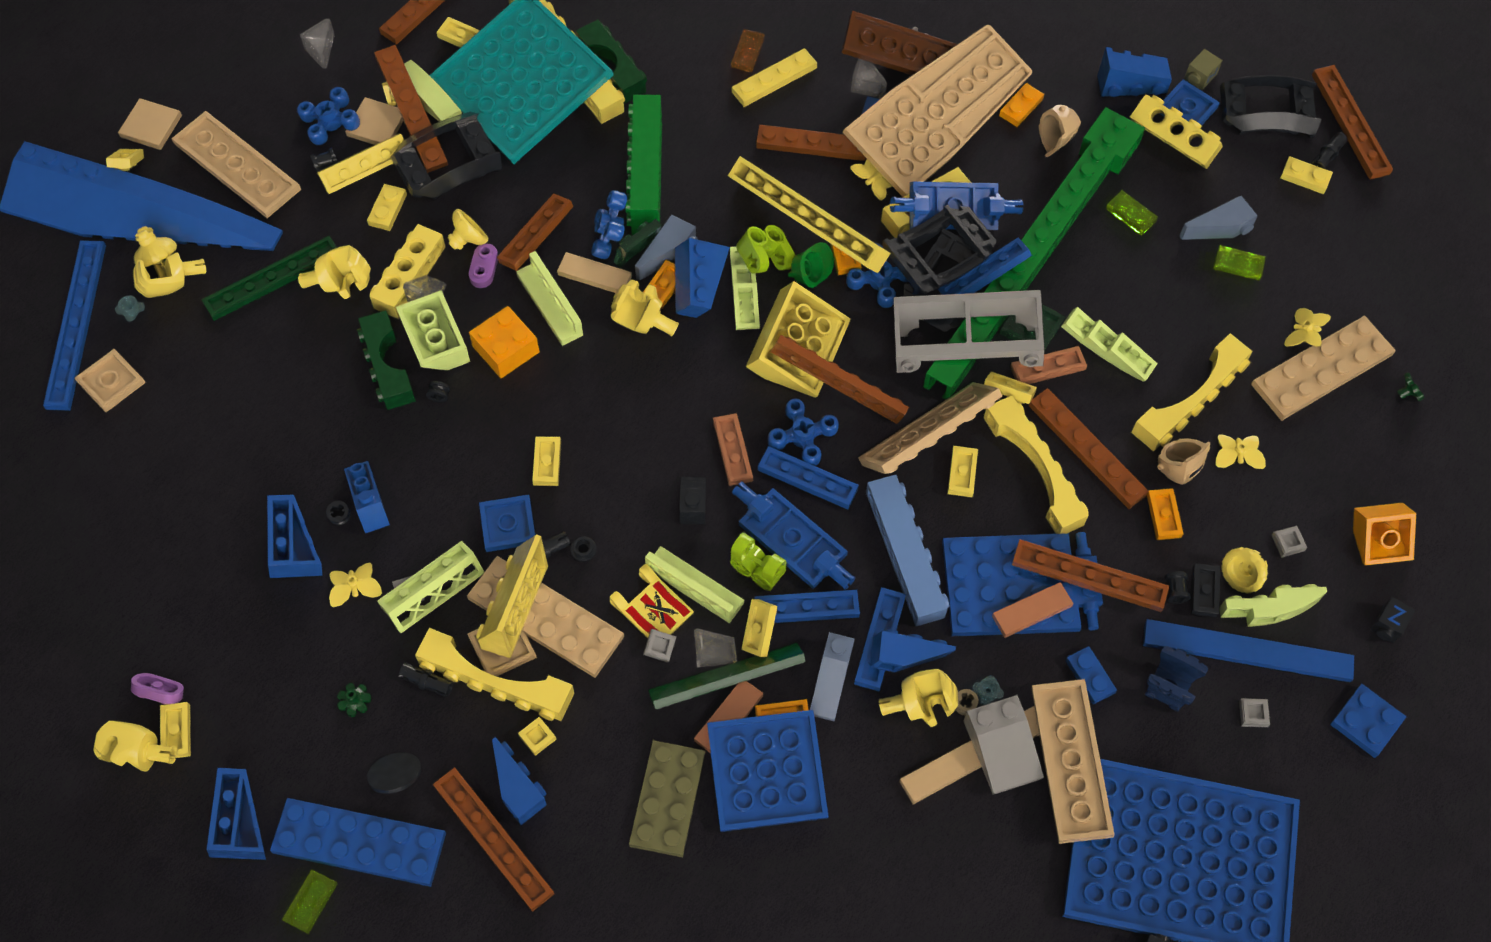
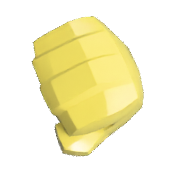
M347 245L332 249L317 258L315 270L300 273L298 281L302 288L319 284L325 292L337 291L344 299L351 297L349 287L352 283L355 282L360 291L367 287L371 268L365 258L355 248Z
M178 252L171 254L165 261L162 260L154 264L158 274L156 279H150L143 261L139 260L133 270L134 287L147 298L171 294L184 287L185 276L206 274V266L203 265L205 263L204 259L182 262Z
M630 280L616 291L611 305V318L613 321L639 333L647 334L650 327L653 328L654 326L673 336L679 323L660 314V308L663 303L658 298L655 286L649 284L645 292H642L638 288V281Z
M931 669L914 673L905 678L901 684L902 692L900 695L879 699V706L883 716L905 710L911 721L922 718L930 727L937 725L933 713L934 705L941 704L947 717L950 716L958 706V690L946 673L939 669Z
M108 721L96 733L93 749L95 755L100 760L113 762L120 766L128 762L144 772L151 768L154 761L173 764L176 759L170 756H177L176 747L158 745L156 735L149 729L141 725L121 721Z

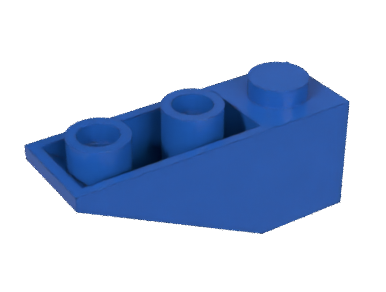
M369 462L356 463L351 467L345 468L355 508L365 533L390 525Z
M884 629L873 637L870 667L897 672L946 657L956 650V646L947 645V642L944 640L929 641L924 640L920 635L910 634L906 636L898 634V631L894 629Z
M495 737L492 739L501 797L504 805L519 824L522 825L547 805L544 798L547 793L538 782L534 784L527 777L530 775V772L521 761L519 763L514 761L511 757L514 752L505 741L500 743Z

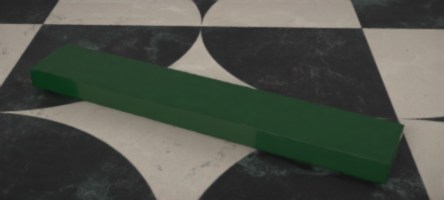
M329 235L201 300L215 321L298 279L300 273L315 270L317 258L337 248Z
M796 643L770 651L767 657L754 656L648 691L655 709H659L804 663L805 657Z

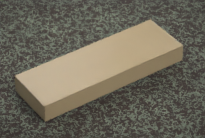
M567 252L557 270L559 276L614 293L623 284L626 285L632 278V272Z

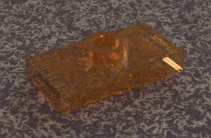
M743 29L731 62V67L753 72L765 34Z

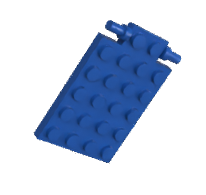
M1069 533L943 538L942 546L952 636L1002 635L992 617L994 612L1059 582L1062 583L1074 603L1073 606L1015 634L1080 632V607H1083V612L1087 614L1088 629H1099L1097 613L1099 612V607L1103 604L1101 593L1012 566L1019 539L1071 555ZM1076 533V557L1097 563V556H1091V549L1087 546L1086 533Z

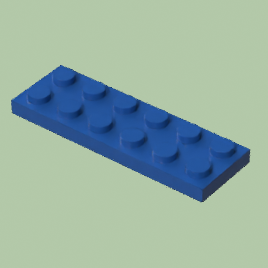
M287 798L270 851L273 854L431 887L446 832L444 830Z

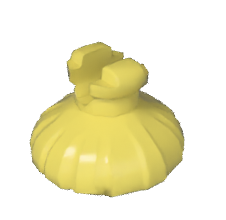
M460 209L454 211L452 220L455 230L453 234L448 235L449 245L453 249L458 248L461 250L463 245L468 242L475 245H483L488 242V236L470 216Z
M144 226L137 230L138 233L135 235V239L139 242L140 247L134 255L135 264L137 261L142 260L144 267H148L161 262L176 251L177 245L174 240L167 237H156L151 227Z
M1240 547L1226 553L1222 560L1223 577L1233 589L1248 594L1262 588L1267 580L1268 565L1267 561H1264L1259 555L1260 552Z

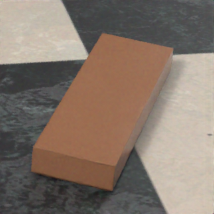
M1076 346L1044 354L1043 366L1027 367L1019 361L1011 362L1010 368L1015 380L1032 384L1084 371L1087 368V364L1080 347Z
M737 413L714 417L713 424L728 485H737L742 481L744 483L752 482L753 475Z
M1059 582L994 612L992 617L1002 635L1006 638L1071 608L1074 603L1062 583Z
M747 681L738 683L707 723L746 718L761 700L763 693ZM706 723L696 735L694 741L711 753Z

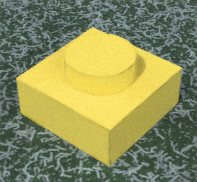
M540 717L518 733L519 737L535 756L556 740V736Z

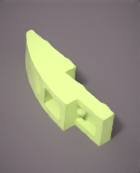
M1315 584L1292 588L1290 585H1281L1276 587L1269 597L1266 595H1258L1253 598L1231 596L1225 599L1220 606V617H1246L1248 627L1278 623L1310 609L1326 594L1327 588L1317 587Z

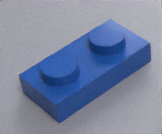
M1089 646L1066 658L1065 661L1076 679H1085L1088 698L1093 705L1116 693V687Z

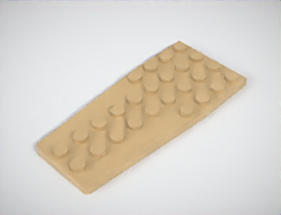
M986 25L888 92L847 126L843 133L896 191L904 197L910 194V182H925L945 165L1029 78L1032 70L990 25Z

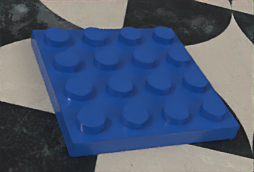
M813 710L707 723L720 832L827 819L829 817Z

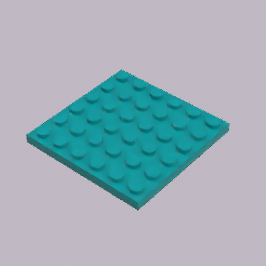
M514 0L429 76L447 93L463 114L470 111L479 113L477 119L488 139L515 164L605 84L614 73L539 0Z

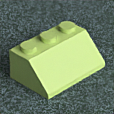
M441 290L396 307L421 367L450 370L470 362L467 347Z

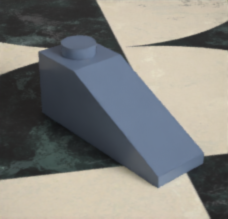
M1239 196L1185 223L1179 237L1182 240L1234 238L1240 234L1245 235L1254 228L1253 224L1258 215L1245 199Z
M671 215L636 263V279L641 280L658 271L665 260L673 263L675 261V247L688 238L697 239L696 226Z
M829 632L810 710L814 711L815 717L835 721L854 638Z

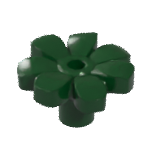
M1408 372L1405 373V387L1397 391L1402 399L1411 394L1418 401L1424 398L1423 393L1419 390L1417 384H1414L1411 375Z
M353 683L347 684V692L340 691L337 695V698L341 700L338 703L339 710L345 711L347 709V715L350 717H355L357 710L360 713H365L368 708L364 703L371 702V695L366 693V686L360 684L355 688Z

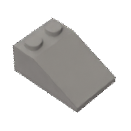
M1017 695L967 711L964 724L993 795L1044 778L1029 723Z

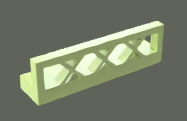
M536 251L530 253L531 264L516 271L517 277L561 345L564 346L583 336L581 320Z
M461 541L377 602L390 617L397 630L402 633L482 576L484 570L474 552ZM473 564L475 570L468 575H462L464 569ZM453 580L450 588L441 590L445 582ZM427 595L432 596L429 603L420 605L424 597ZM405 611H411L409 617L400 623L397 617Z
M661 546L655 554L649 551L645 557V563L651 567L659 578L728 623L732 621L744 604L742 598Z

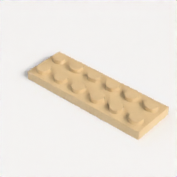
M207 111L203 112L171 138L178 148L266 218H269L301 190L300 185Z
M1363 316L1323 339L1320 346H1311L1254 379L1251 385L1282 421L1391 357L1396 350L1368 318Z
M972 382L858 458L864 467L884 474L892 473L903 462L914 459L918 452L924 448L935 445L942 436L956 431L957 426L963 422L974 419L981 410L992 407L995 401L1002 397L999 388Z
M498 556L494 559L467 595L468 600L487 611L490 601H495L497 596L496 587L501 577L504 578L507 572V562ZM543 583L539 587L522 629L526 636L596 678L624 638L623 632Z
M1085 679L1032 685V695L1058 843L1114 838L1115 834Z

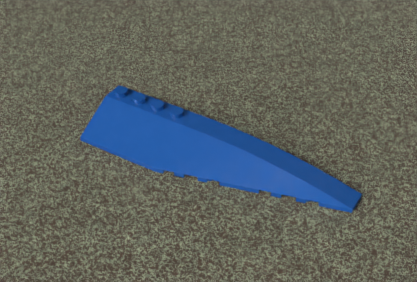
M25 141L13 159L0 203L1 212L82 237L91 238L92 235H98L105 239L124 237L126 240L136 241L135 235L138 233L137 230L147 226L153 229L156 237L171 238L176 244L186 245L187 242L197 243L198 246L218 244L225 248L242 246L243 249L274 251L283 234V231L279 228L189 192Z

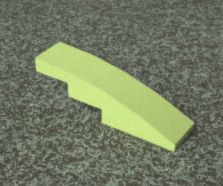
M412 60L404 63L426 112L439 122L462 114L459 107L421 67Z
M730 247L736 330L760 329L756 273L749 271L737 248Z
M1078 307L1072 310L1061 326L1101 358L1143 382L1148 379L1158 364L1123 332L1117 335L1101 320L1094 322Z

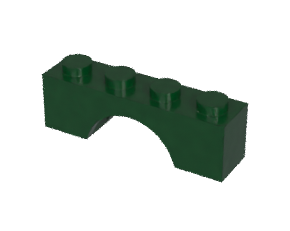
M596 20L576 30V36L596 56L611 62L616 67L611 80L615 89H619L623 93L625 98L624 104L633 100V95L646 93L647 77L642 70H638L633 58L630 55H626L621 43L618 40H614L607 26H603L599 20Z
M387 311L358 318L361 328H358L357 332L361 343L366 342L367 348H363L366 361H372L373 364L369 371L373 383L378 381L379 388L375 389L379 402H385L387 410L416 402L406 370L395 369L384 363L386 351L396 343Z

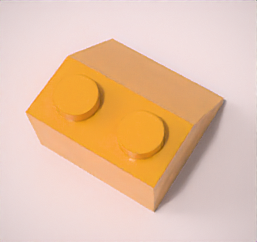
M1404 503L1354 508L1353 533L1362 563L1364 565L1414 560L1416 512Z

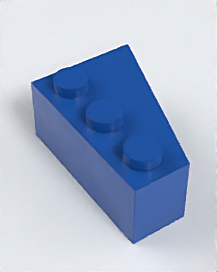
M1109 47L1105 48L1097 75L1101 97L1165 94L1172 80L1167 58L1142 54L1141 57L1131 55V51L1126 50L1123 53L1113 52L1112 48Z
M688 238L675 247L676 314L697 318L711 309L730 247Z
M294 495L267 496L268 569L270 578L323 576L321 561L316 553Z
M217 769L207 843V852L211 858L266 860L246 769Z

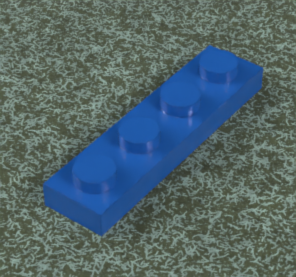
M1018 237L991 254L985 261L962 277L940 287L938 290L941 295L975 293L1031 257V252Z
M769 446L758 465V471L845 509H849L859 487L858 484Z
M881 587L855 678V685L880 691L885 670L870 667L873 637L884 629L897 630L906 594Z
M857 590L755 596V599L777 606L774 623L858 618L860 615Z

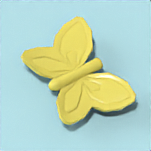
M868 159L864 165L854 164L850 167L857 176L867 179L865 184L872 185L871 189L874 195L881 201L886 197V189L893 187Z
M1299 308L1295 313V320L1298 323L1294 325L1296 331H1293L1286 338L1284 345L1290 347L1305 341L1310 345L1320 346L1322 342L1318 332L1321 331V326L1330 321L1331 316L1323 313L1313 314L1309 309Z
M1218 435V442L1222 449L1216 456L1217 467L1226 468L1232 465L1237 456L1239 464L1244 463L1245 459L1246 463L1255 469H1264L1266 467L1265 458L1262 452L1257 449L1259 446V438L1257 436L1246 437L1243 441L1237 438L1235 441L1229 436Z
M366 563L358 567L355 573L353 570H350L348 574L343 571H332L330 573L331 582L335 585L329 597L332 607L344 604L349 599L351 591L353 597L359 595L358 590L364 596L372 598L381 596L382 590L379 583L371 578L373 572L372 564Z

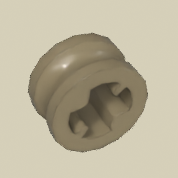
M970 689L960 690L958 692V706L955 710L959 714L966 716L968 710L977 708L979 700L977 694ZM962 697H966V700L968 698L972 700L969 708H966V705L963 707L960 704Z

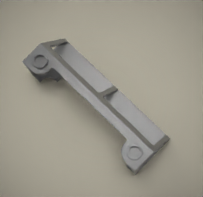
M1040 290L894 297L897 373L916 371L919 369L921 361L1019 357V362L1024 366H1043L1044 338ZM1015 315V322L1026 326L1027 331H1035L1036 340L972 342L971 317ZM966 318V343L901 346L900 337H907L911 330L919 328V320Z

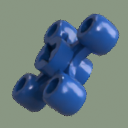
M335 87L330 91V101H323L316 107L311 102L304 101L297 107L298 115L302 121L310 123L315 119L318 120V123L311 125L307 131L309 139L315 145L326 143L328 139L327 131L337 130L341 125L349 131L356 130L360 126L359 116L354 110L339 111L340 108H344L349 104V96L342 87Z
M610 191L607 198L609 210L598 209L594 219L595 232L601 233L600 239H596L593 243L591 253L594 257L608 259L612 249L609 241H621L624 235V219L617 216L618 212L622 211L626 206L627 195L623 192Z
M885 261L878 273L871 269L866 272L858 268L851 269L847 274L846 284L852 290H859L864 284H870L872 288L878 290V304L883 308H889L894 305V297H896V292L890 287V283L895 279H899L902 282H908V280L898 267H892L889 262Z
M791 399L786 404L785 412L786 416L793 421V426L786 431L779 428L771 430L768 435V445L776 450H782L786 444L793 442L803 450L802 461L817 466L821 460V450L814 445V438L818 435L834 436L838 431L839 422L835 416L825 415L819 422L813 423L811 419L804 417V403L800 399Z

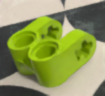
M768 225L764 231L758 227H749L736 244L738 253L751 273L766 272L769 268V258H771L778 270L791 269L795 253L787 241L784 232L775 225Z
M744 532L734 542L731 548L730 561L733 568L746 577L751 576L753 581L764 590L771 591L786 572V560L776 553L772 556L765 555L755 545V539Z

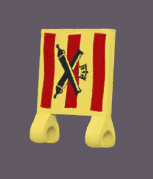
M645 564L639 569V576L649 585L629 604L619 592L615 591L610 595V604L619 610L647 638L651 629L671 635L694 611L655 574L650 566Z

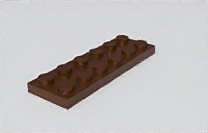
M852 11L841 53L913 76L958 44Z

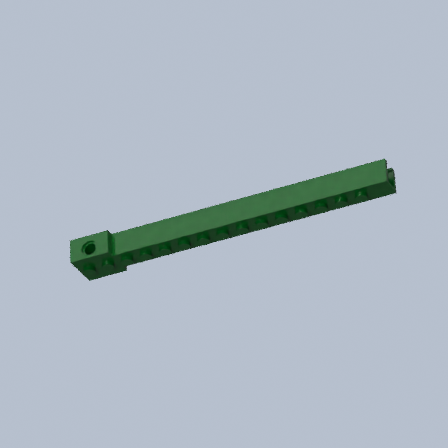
M1105 107L1083 138L1079 154L1082 156L1021 240L1030 250L1032 256L993 280L984 293L1027 290L1110 171L1119 174L1139 146L1145 127ZM1008 315L971 317L972 342H990ZM966 318L947 344L967 342ZM977 359L935 360L926 373L923 387L930 390L934 383L939 381L947 386L946 392L942 396L943 399L947 400L956 391Z

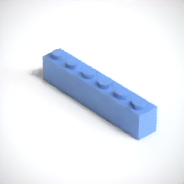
M897 475L868 482L866 495L901 589L906 594L905 600L915 626L944 619L947 608H949V601L946 594L941 593L939 588L941 583L937 571L932 570L930 564L932 563L931 554L928 548L924 549L922 530L920 526L915 525L913 520L915 518L912 505L906 502V489L903 482L899 483Z

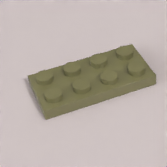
M653 740L629 842L630 847L683 858L705 758L704 750Z

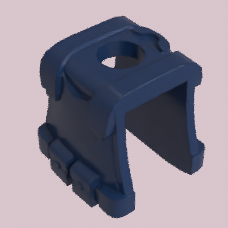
M1165 646L1159 654L1161 660L1155 674H1150L1147 679L1149 686L1145 696L1151 699L1155 698L1169 705L1170 709L1178 712L1183 705H1190L1194 701L1196 696L1188 692L1195 680L1206 675L1208 667L1203 663H1199V659L1192 655L1187 657L1184 651L1179 649L1175 651L1173 648Z

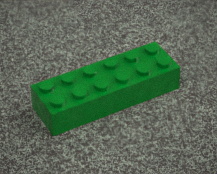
M633 95V104H629L630 123H628L629 141L627 144L629 160H627L628 180H626L627 226H631L632 236H657L660 231L661 95Z

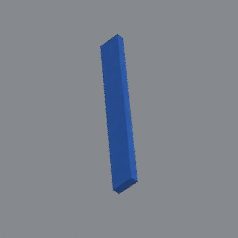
M80 241L43 404L46 410H71L77 383L74 378L78 376L106 248L104 241Z
M1149 619L1145 621L1143 646L1163 649L1165 646H1169L1175 651L1179 649L1190 655L1351 682L1354 677V655Z

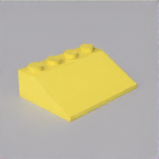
M793 281L780 290L746 367L766 380L816 398L824 382L771 353V350L780 335H783L784 337L792 338L800 346L815 351L821 358L833 362L851 319Z
M533 536L518 546L514 555L508 557L505 577L499 579L496 587L497 596L495 601H490L486 612L488 617L485 625L481 624L477 632V639L481 649L511 658L548 568L541 536Z

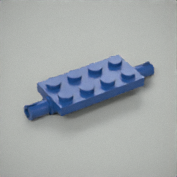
M910 182V198L892 197L890 199V204H899L890 206L891 212H910V229L927 221L943 210L946 205L953 209H959L960 206L970 207L983 225L992 231L998 230V220L1003 214H1022L1023 208L1015 207L1023 205V201L1021 199L1004 200L998 193V183ZM952 224L946 228V230H956Z
M742 481L739 483L740 488L736 486L733 489L732 494L748 506L746 515L739 520V526L770 553H776L785 559L786 566L812 589L827 576L834 579L844 590L849 587L848 584L851 585L854 582L855 576L851 575L839 564L847 556L848 551L774 488L766 495H757Z

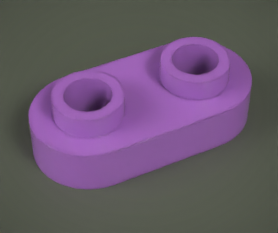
M491 244L479 245L473 254L469 278L471 284L477 288L489 286L494 278L498 263L497 249Z
M150 673L137 674L131 679V692L140 698L154 700L163 705L175 704L183 699L184 687L177 681Z

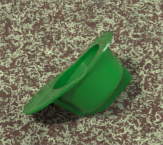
M818 242L804 252L795 255L792 259L791 271L788 273V276L793 277L800 284H806L810 288L816 287L828 278L833 270L834 256L831 248L826 243Z

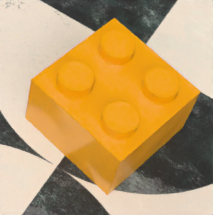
M509 306L469 332L473 348L501 379L539 353L537 337Z

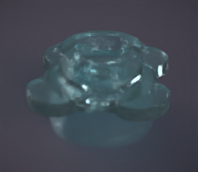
M125 296L120 299L115 311L117 314L125 316L127 321H133L138 313L145 309V305L143 302H138L134 296Z
M987 676L980 683L975 682L973 685V691L981 698L980 703L982 705L990 704L991 701L1001 699L1004 695V691L1000 689L999 683L993 676ZM986 689H990L991 692L987 693Z

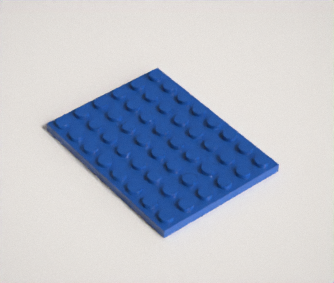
M1100 759L1115 835L1114 838L1072 842L1062 917L1146 935L1161 934L1170 940L1179 942H1289L1299 799Z

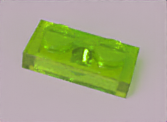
M1123 190L1106 207L1108 211L1141 236L1158 219V216Z
M1219 245L1213 269L1260 280L1266 257Z
M311 870L282 920L309 934L336 888L337 882Z

